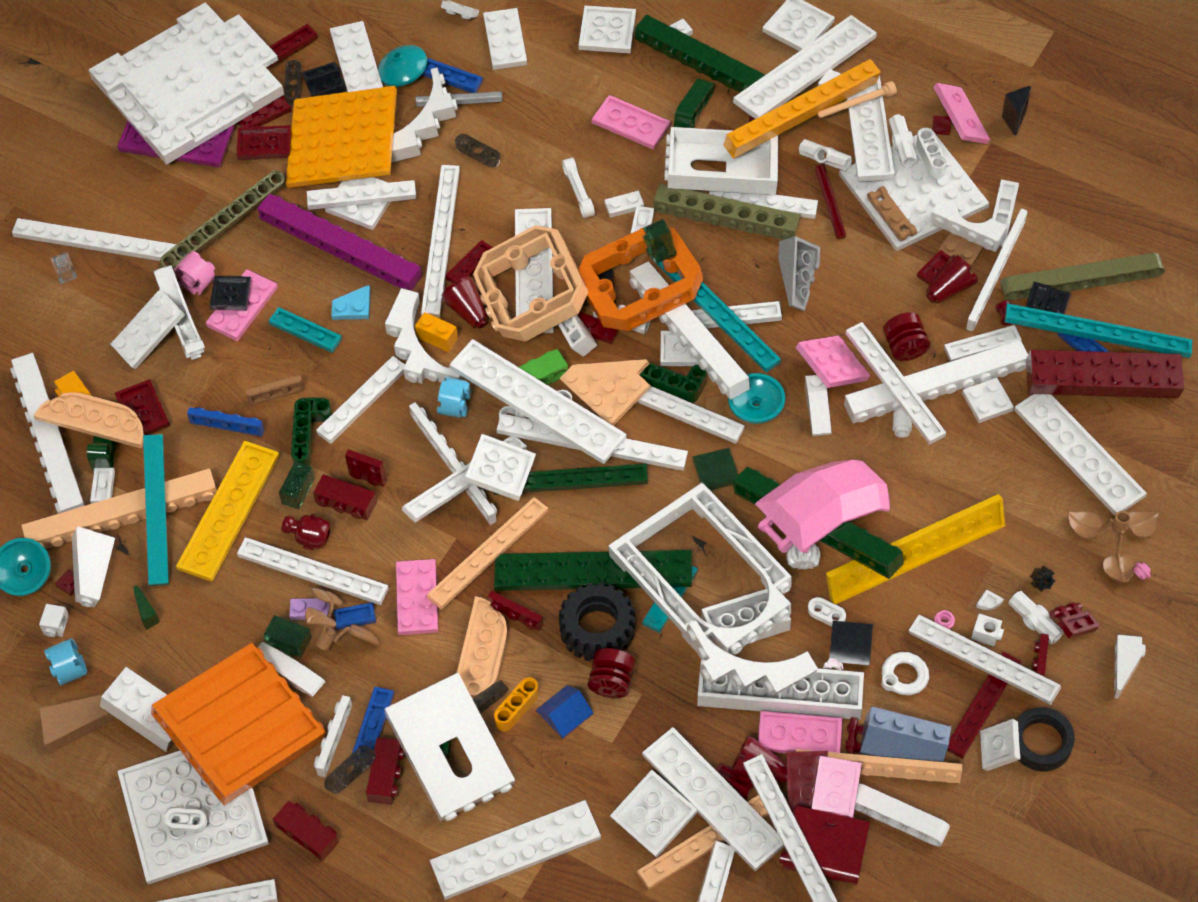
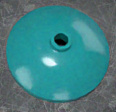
M402 45L392 49L379 63L378 72L381 81L387 86L395 87L404 86L415 81L427 66V56L422 48L415 45Z
M761 373L747 374L750 389L731 400L728 397L731 411L739 419L749 423L758 424L773 420L781 413L785 405L783 387L776 379L769 375Z
M16 538L0 547V589L13 596H27L38 591L46 583L51 571V560L47 550L40 543L29 538ZM28 567L27 572L23 573V568Z

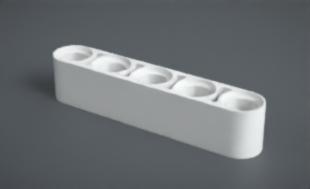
M858 784L855 810L934 846L942 845L950 828L948 823L866 785Z

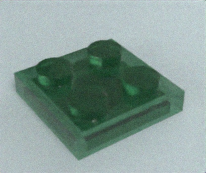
M730 448L692 456L700 484L703 483L710 491L733 485L732 480L738 476V472Z

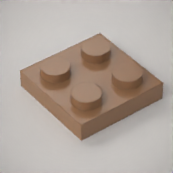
M950 232L938 252L942 250L950 257L953 254L955 256L959 255L972 268L984 247Z

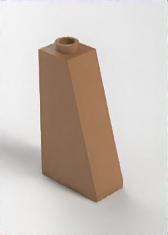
M103 694L39 708L44 745L49 753L117 719L100 707Z

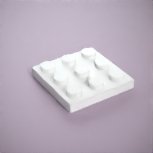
M786 0L763 26L762 32L801 51L822 36L834 23L835 17L803 0Z
M584 6L579 50L631 54L636 9Z
M375 177L342 181L338 188L388 182ZM391 201L325 208V212L373 230Z
M482 434L464 481L519 501L536 454Z
M651 770L610 817L657 858L698 813V809Z

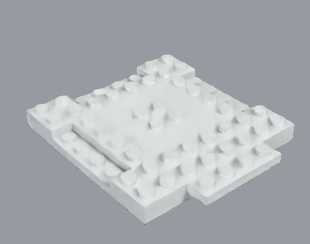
M206 2L177 18L178 24L122 56L117 53L89 69L91 79L166 165L284 95L282 85L266 68L278 61L277 55L239 14L224 23Z

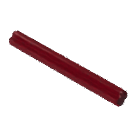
M823 164L817 165L815 172L837 239H844L846 232L826 168Z

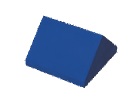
M568 685L536 709V712L562 739L593 715V711L580 690Z

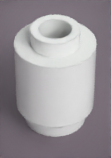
M898 408L893 412V431L895 436L901 438L910 435L912 421L902 408Z

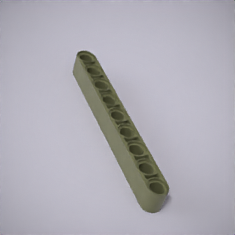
M274 170L163 254L158 268L166 267L163 262H169L174 269L188 253L192 251L199 253L259 207L269 193L272 195L277 193L285 179L283 173ZM272 179L277 180L279 183L272 182ZM259 189H262V190H264L266 193H264V194H263V193H260L258 190H259ZM245 200H251L252 204L247 203ZM231 210H237L239 214H234ZM218 220H223L226 224H220ZM205 230L211 231L212 235L206 234ZM191 241H197L199 245H193ZM182 251L185 253V256H181L177 252Z
M1150 253L1008 276L1000 281L1005 300L1013 301L1028 298L1033 282L1069 292L1155 278L1164 274L1165 269L1158 253Z

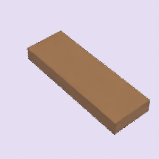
M301 375L248 389L246 394L249 404L254 405L303 391L304 386Z

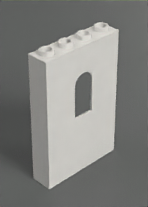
M671 127V134H667L666 145H670L666 146V157L669 158L665 160V169L669 170H665L664 181H668V188L776 195L778 135L733 159L723 146L726 134L732 132L731 130ZM695 160L725 161L726 172L698 171L693 169L690 164Z
M459 673L385 708L384 714L440 822L446 820V822L457 817V813L463 810L468 812L474 809L476 803L480 801L486 803L494 798V794L500 791L503 794L513 788L512 785H514L515 779ZM455 737L459 739L472 764V772L465 778H459L454 775L439 745Z

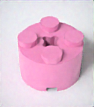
M195 251L188 253L173 269L175 277L177 276L180 279L178 282L180 286L191 294L198 292V295H201L212 283L215 276L214 265L208 261L205 262Z

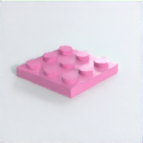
M839 336L799 342L796 346V349L827 388L867 381L870 377L865 367L858 361L854 353L850 351Z

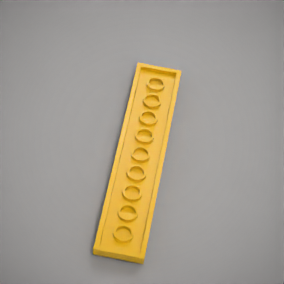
M997 494L890 543V545L897 546L903 551L904 563L890 579L1005 527L1003 498ZM855 560L826 573L829 597L835 605L890 580Z

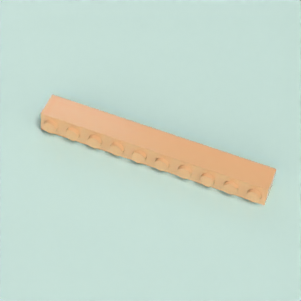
M210 468L165 482L166 513L213 499L217 490ZM145 488L23 524L24 537L37 541L47 549L72 541V534L77 526L101 533L110 529H117L123 525L135 524L140 520L146 519Z

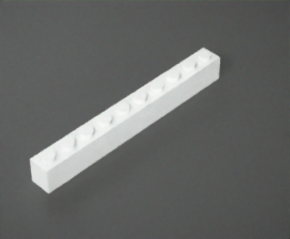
M649 261L630 270V285L633 289H637L641 298H644V293L649 288L661 290L669 286ZM686 304L659 316L660 321L666 323L671 334L677 336L681 346H685L690 356L698 361L700 368L706 370L711 381L717 383L722 394H726L731 400L750 389L749 377Z
M1021 340L923 370L904 378L922 401L933 400L938 396L952 394L956 390L966 389L996 377H1005L1009 373L1016 371L1021 372L1026 369L1028 353ZM884 384L845 395L844 406L852 423L864 422L869 418L880 417L901 408Z
M31 353L11 360L13 367L10 370L13 378L18 379V382L15 383L18 393L23 394L20 400L23 408L27 407L28 411L25 412L28 423L32 422L33 425L29 427L33 438L37 437L38 440L34 442L38 453L42 452L43 455L39 458L42 467L47 468V472H44L47 482L52 483L53 486L49 488L53 499L57 498L58 501L54 503L57 513L83 507L85 505L59 427L35 420L34 418L37 409L49 400L34 354Z

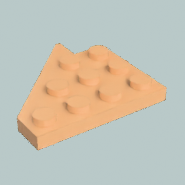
M646 359L572 365L560 377L561 381L596 414L612 426L651 388L639 375L650 364Z

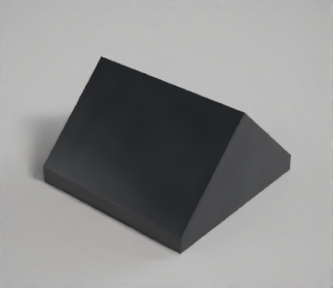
M1031 86L1023 87L1005 95L1002 118L1013 135L1018 134L1026 114Z

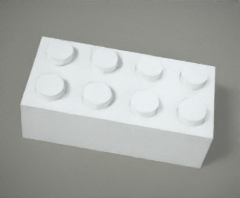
M764 589L703 608L701 619L711 625L722 628H735L746 625L755 620L764 611L769 599L768 592ZM790 616L785 621H780L774 625L773 629L769 632L761 634L757 640L789 631L791 626Z
M125 667L102 695L100 707L164 751H167L174 743L151 715L152 704L167 694Z

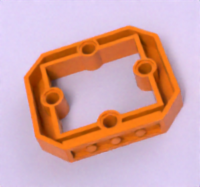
M652 224L585 255L578 269L588 289L586 299L603 327L630 331L694 300L703 280L701 267L675 228ZM660 245L663 250L661 258L665 271L669 273L677 272L681 280L661 290L649 288L645 291L644 298L618 310L614 304L616 295L612 282L608 279L599 280L597 275L620 264H628L634 257Z

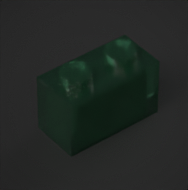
M664 219L643 227L645 235L642 238L645 245L648 246L645 250L648 257H653L656 264L676 255L672 234Z
M294 462L279 491L280 500L283 505L300 509L315 480L311 466Z
M276 615L273 616L263 634L265 642L269 646L284 650L290 656L297 655L299 657H302L312 639L310 628Z

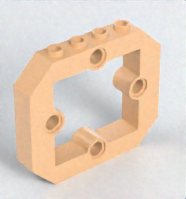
M537 225L484 252L473 273L476 280L474 282L478 292L481 291L482 293L480 295L482 303L487 305V308H485L489 318L494 320L491 322L496 332L499 331L503 337L525 342L579 314L588 294V289L558 229ZM550 247L554 255L550 260V266L559 279H565L569 289L547 301L544 298H535L531 301L528 311L511 319L507 311L508 302L497 288L493 277L511 267L515 270L524 269L528 265V258Z

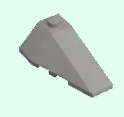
M794 236L779 241L778 259L789 306L804 311L810 295V285L815 280L814 272L820 264V247Z

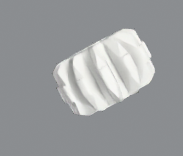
M793 544L787 554L788 565L791 568H798V570L813 569L820 562L819 547L813 544L808 552L804 553Z

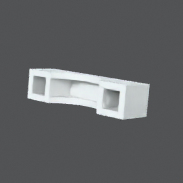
M942 196L931 212L930 223L950 231L954 235H959L970 242L979 244L985 249L996 252L1006 237L1007 225L993 219L983 223L968 222L960 216L958 203Z

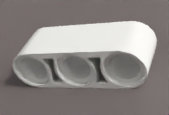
M922 128L917 134V149L929 175L934 179H940L945 174L946 158L934 132L929 128Z

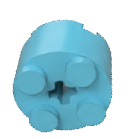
M444 377L445 381H442L438 394V401H440L441 407H437V413L457 418L466 417L468 412V406H466L467 399L470 400L472 395L470 383L466 380Z
M72 638L44 650L48 661L51 660L52 663L49 666L53 677H57L60 685H65L87 675L84 659L76 650L78 647Z

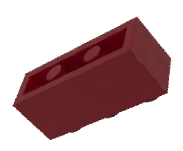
M322 474L313 491L315 502L319 506L333 508L339 513H348L356 519L368 520L377 503L374 491Z
M376 738L366 790L368 802L392 805L393 798H397L398 786L396 782L397 779L401 778L402 767H400V761L404 760L405 752L396 739Z
M288 801L273 818L277 829L321 861H324L339 843L337 832L332 827L322 825L318 817L313 814L311 816L308 815L305 809L298 803L293 804Z

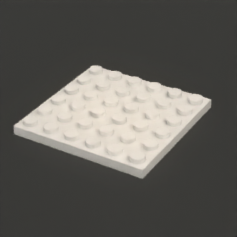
M936 134L935 137L946 158L945 174L940 179H934L929 175L916 146L917 135L913 136V147L917 162L912 166L905 167V165H901L897 150L893 146L891 147L894 179L858 181L856 163L851 165L847 171H839V176L896 251L943 229L930 223L931 212L941 196L958 203V212L963 219L989 208L987 199ZM884 186L909 222L916 227L917 234L907 236L905 240L900 242L869 202L867 193L875 192L879 187Z
M181 751L118 771L148 885L269 845L253 787L223 806ZM173 808L198 809L205 814L207 825L199 832L173 831L167 827L164 817ZM175 819L173 823H178L180 819ZM200 820L194 821L193 824H199Z

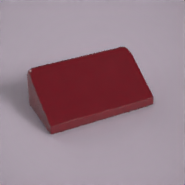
M720 763L715 770L746 801L754 788L751 779L734 775L731 772V767Z

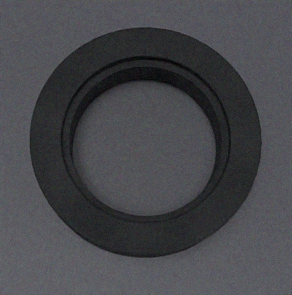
M1044 707L1029 709L1022 713L1016 720L1018 721L1020 760L1018 761L1029 769L1042 772L1055 770L1065 764L1071 755L1075 741L1074 730L1069 720L1058 711ZM1036 723L1048 724L1059 732L1062 738V747L1052 755H1037L1031 752L1024 744L1022 737L1024 730Z

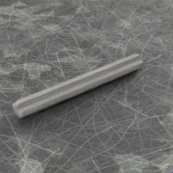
M501 91L450 94L452 100L456 99L457 105L502 102L503 100ZM417 96L416 106L425 107L430 96Z

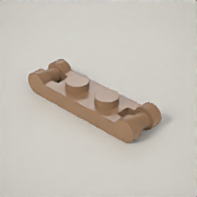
M884 186L879 187L875 192L867 193L869 202L900 242L905 240L907 236L917 234L916 227L909 222Z

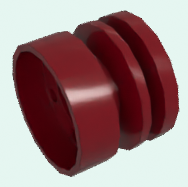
M914 312L898 314L888 320L883 326L884 335L895 360H914L922 356L930 348V341L924 330L921 318Z
M603 648L597 650L592 661V670L590 671V678L587 683L588 688L593 693L606 698L620 699L626 697L630 690V677L633 676L635 659L628 653L617 649Z

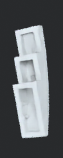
M1001 180L992 217L993 220L1008 226L1006 237L1000 245L1002 247L1008 236L1019 183Z
M264 642L258 646L262 650L264 658L275 666L278 675L284 677L289 686L313 697L325 683L324 679L281 651Z

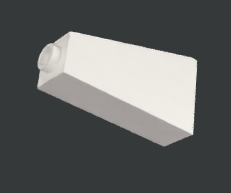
M77 526L72 534L75 602L85 607H95L100 599L115 538Z

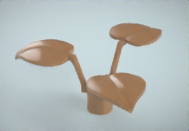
M1119 511L1114 519L1110 518L1109 522L1102 527V520L1094 513L1069 512L1068 522L1073 532L1084 539H1094L1097 536V532H1103L1112 525L1114 532L1120 534L1116 557L1109 556L1105 558L1102 568L1108 577L1118 582L1126 583L1134 576L1133 568L1135 564L1130 557H1120L1124 532L1131 530L1132 534L1136 537H1151L1155 533L1159 513L1145 511L1128 513L1126 511Z
M312 588V594L319 600L329 603L330 606L327 616L322 611L312 607H308L305 611L306 624L323 625V629H321L315 641L317 647L328 651L333 641L338 642L339 638L346 632L377 645L378 648L380 647L378 639L370 630L355 624L346 627L336 636V631L331 628L336 626V622L330 617L334 604L341 606L342 600L332 592Z

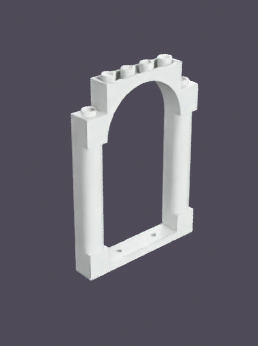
M703 483L608 545L610 557L642 587L682 632V637L696 652V644L694 641L691 642L686 634L688 624L694 620L698 622L705 636L711 642H714L723 651L735 655L748 643L755 642L761 634L772 630L778 622L785 621L791 614V603L782 595L787 593L792 587L791 575ZM693 509L702 519L705 517L761 577V582L769 595L768 603L764 611L755 620L746 625L735 628H722L711 625L702 620L637 550L636 546Z

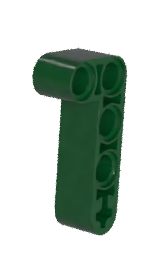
M699 78L695 81L676 109L673 127L695 128L696 119L714 93L715 83Z
M652 363L639 374L650 386L690 403H694L699 399L707 383V372L702 370L699 364L692 366L687 376Z
M300 398L294 404L291 456L294 467L298 471L307 470L311 464L313 422H325L332 415L330 402L326 398Z
M94 436L93 444L87 445V459L92 471L95 468H113L116 448L115 441Z

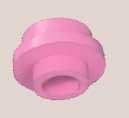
M1139 562L1135 563L1133 568L1135 574L1143 581L1146 578L1149 579L1151 577V569L1144 562L1142 564Z
M943 610L936 614L934 622L947 629H951L955 618L951 612ZM945 619V620H947L948 622H947V623H943V622H941V620Z

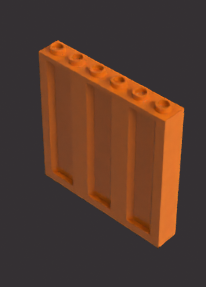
M250 643L158 700L151 707V715L223 806L321 743L325 736L324 726L313 718L311 710L308 707H304L300 702L298 694L291 691L285 678L278 675L275 666L264 658L262 650L259 647L256 648L253 643Z

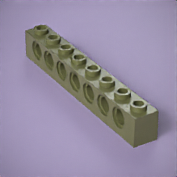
M659 184L654 198V211L661 214L674 215L679 218L683 217L697 222H706L712 225L724 226L781 240L796 236L800 223V214L687 189L668 188V185Z

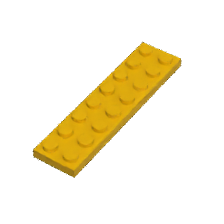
M247 441L243 442L177 563V570L213 582L279 459V452Z

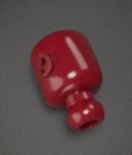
M314 514L303 515L300 520H295L292 516H285L281 526L283 533L295 534V541L303 545V548L306 550L324 548L331 529V525L327 520L322 519V517H315Z

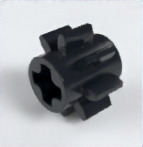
M1044 565L1042 568H1034L1032 575L1029 576L1033 580L1030 584L1041 592L1043 589L1050 590L1055 582L1052 577L1055 573L1051 569L1048 570Z

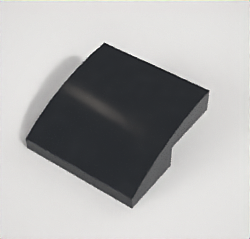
M335 62L302 72L311 97L347 91Z
M1033 282L1025 307L1065 314L1072 294L1052 288L1049 285Z
M833 620L829 659H837L841 663L870 665L873 624Z

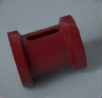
M1002 301L995 306L996 311L1000 314L1002 325L1012 324L1004 322L1005 308L1007 303L1011 304L1010 301Z

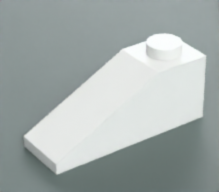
M578 315L558 324L570 347L584 357L597 346L590 331Z
M817 375L805 376L804 389L812 436L830 435L832 432L827 388Z
M1117 635L1114 649V698H1119L1137 668L1141 657L1145 656V645H1142V637Z

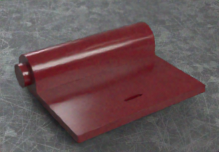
M796 806L794 818L825 878L858 885L870 822ZM782 851L779 863L783 864V869L797 872L787 851Z

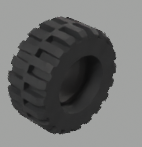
M589 583L586 584L587 587L583 588L580 586L576 588L575 593L570 592L567 595V600H563L561 610H559L561 639L566 644L569 652L574 650V656L578 658L583 656L585 661L591 662L594 653L599 649L611 648L623 651V648L628 649L631 645V640H633L635 635L634 607L631 605L629 597H625V593L620 589L616 591L613 585L607 587L604 586V583H598V585ZM596 611L605 612L616 620L615 625L603 633L587 632L578 623L586 614Z

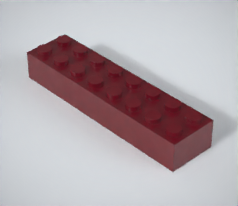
M1030 350L1026 358L1028 394L1179 398L1185 389L1181 354Z

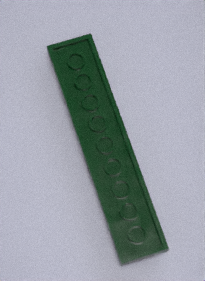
M692 550L639 551L671 587H692ZM609 551L500 554L495 559L494 591L576 589L580 586L584 588L589 583H593V585L604 583V586L607 587L613 585L615 589L642 588L627 571H623L610 557Z

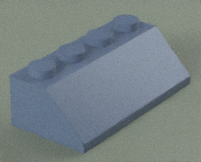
M871 707L865 716L860 753L869 756L943 762L949 745L951 727Z

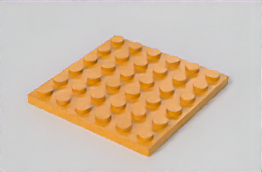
M388 86L294 99L291 147L286 175L287 187L292 188L390 175L397 95L396 87Z

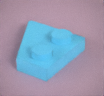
M370 286L362 287L332 300V320L369 319Z

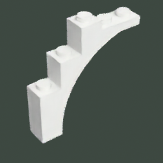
M438 68L431 69L433 88L429 100L421 113L409 125L393 134L391 163L421 155V140L439 136L437 130L440 128L439 121L456 117L455 110L458 109L456 99L452 100L450 93H447L446 87L443 88L445 79L443 74H439Z
M169 265L154 270L153 273L159 289L185 314L174 326L185 357H190L191 360L201 357L205 346L188 311L172 266Z
M401 288L385 322L387 334L392 337H398L394 345L396 356L407 360L403 368L405 379L412 383L418 382L423 384L425 378L433 382L445 381L444 377L463 380L461 375L450 368L440 365L424 351L414 332L415 316L420 305L419 293Z
M696 620L689 623L686 628L687 637L696 644L699 657L702 660L705 659V662L700 666V673L705 681L708 680L710 685L729 674L733 675L731 676L733 683L736 687H740L741 690L763 679L765 690L771 693L772 696H775L813 675L818 670L808 651L785 661L771 663L753 662L733 656L713 644L705 636Z

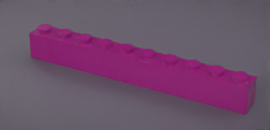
M269 193L257 208L260 220L400 289L412 291L422 278L421 269L416 263L409 262L400 255L392 254L387 249L380 248L371 241L358 237L353 232L350 233L343 230L339 225H333L326 219L319 218L310 211L299 208L294 203L290 204L279 196Z

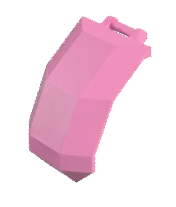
M859 460L833 461L796 473L756 502L755 505L766 515V518L759 523L758 528L778 545V549L782 553L787 552L792 544L801 552L807 553L813 544L842 523L876 511L889 512L890 498L887 484L863 461ZM773 523L786 535L784 540L771 527Z

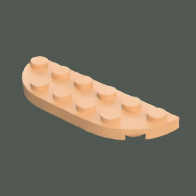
M82 393L60 394V397L44 402L34 414L35 420L137 448H142L144 431L136 413L127 406Z
M476 596L457 670L474 703L486 697L495 686L507 640V627L504 616L490 606V601Z

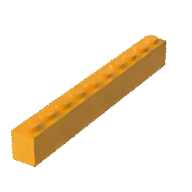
M869 59L726 134L723 146L734 159L812 118L819 111L832 107L876 84L881 72L874 62Z

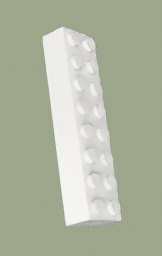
M818 669L813 675L775 696H772L771 693L765 690L763 679L741 690L740 687H736L733 683L732 674L723 677L711 685L708 680L705 681L701 673L699 676L698 706L845 719L856 717L858 720L861 718L864 672Z

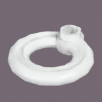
M910 652L892 654L885 660L882 666L881 685L886 691H893L900 695H914L921 692L929 681V670L926 663L919 656ZM906 663L916 669L917 678L913 683L903 684L898 681V677L894 674V669L898 664Z

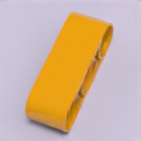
M524 678L496 709L494 719L498 730L506 732L512 729L538 699L539 688L534 678ZM527 688H533V689H534V690L531 691V692L525 691ZM516 702L521 703L520 706H513ZM502 717L508 718L506 721H500L499 719Z

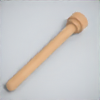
M893 81L887 82L881 89L821 110L817 115L819 118L883 95L888 97L896 95V86Z

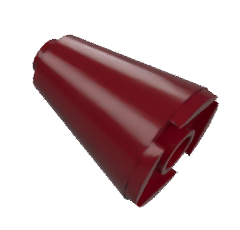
M953 254L926 289V297L931 303L935 302L938 304L978 283L975 272L971 274L969 264L959 255L955 256Z
M469 276L460 279L461 282L456 285L454 282L442 293L441 296L443 298L441 299L471 327L481 329L487 324L488 315L474 280Z
M747 736L740 748L738 757L734 761L731 772L734 775L750 778L743 763L762 754L777 784L780 785L782 781L786 783V763L753 737Z

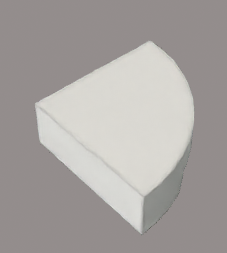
M986 589L976 608L992 610L999 607L1004 599Z

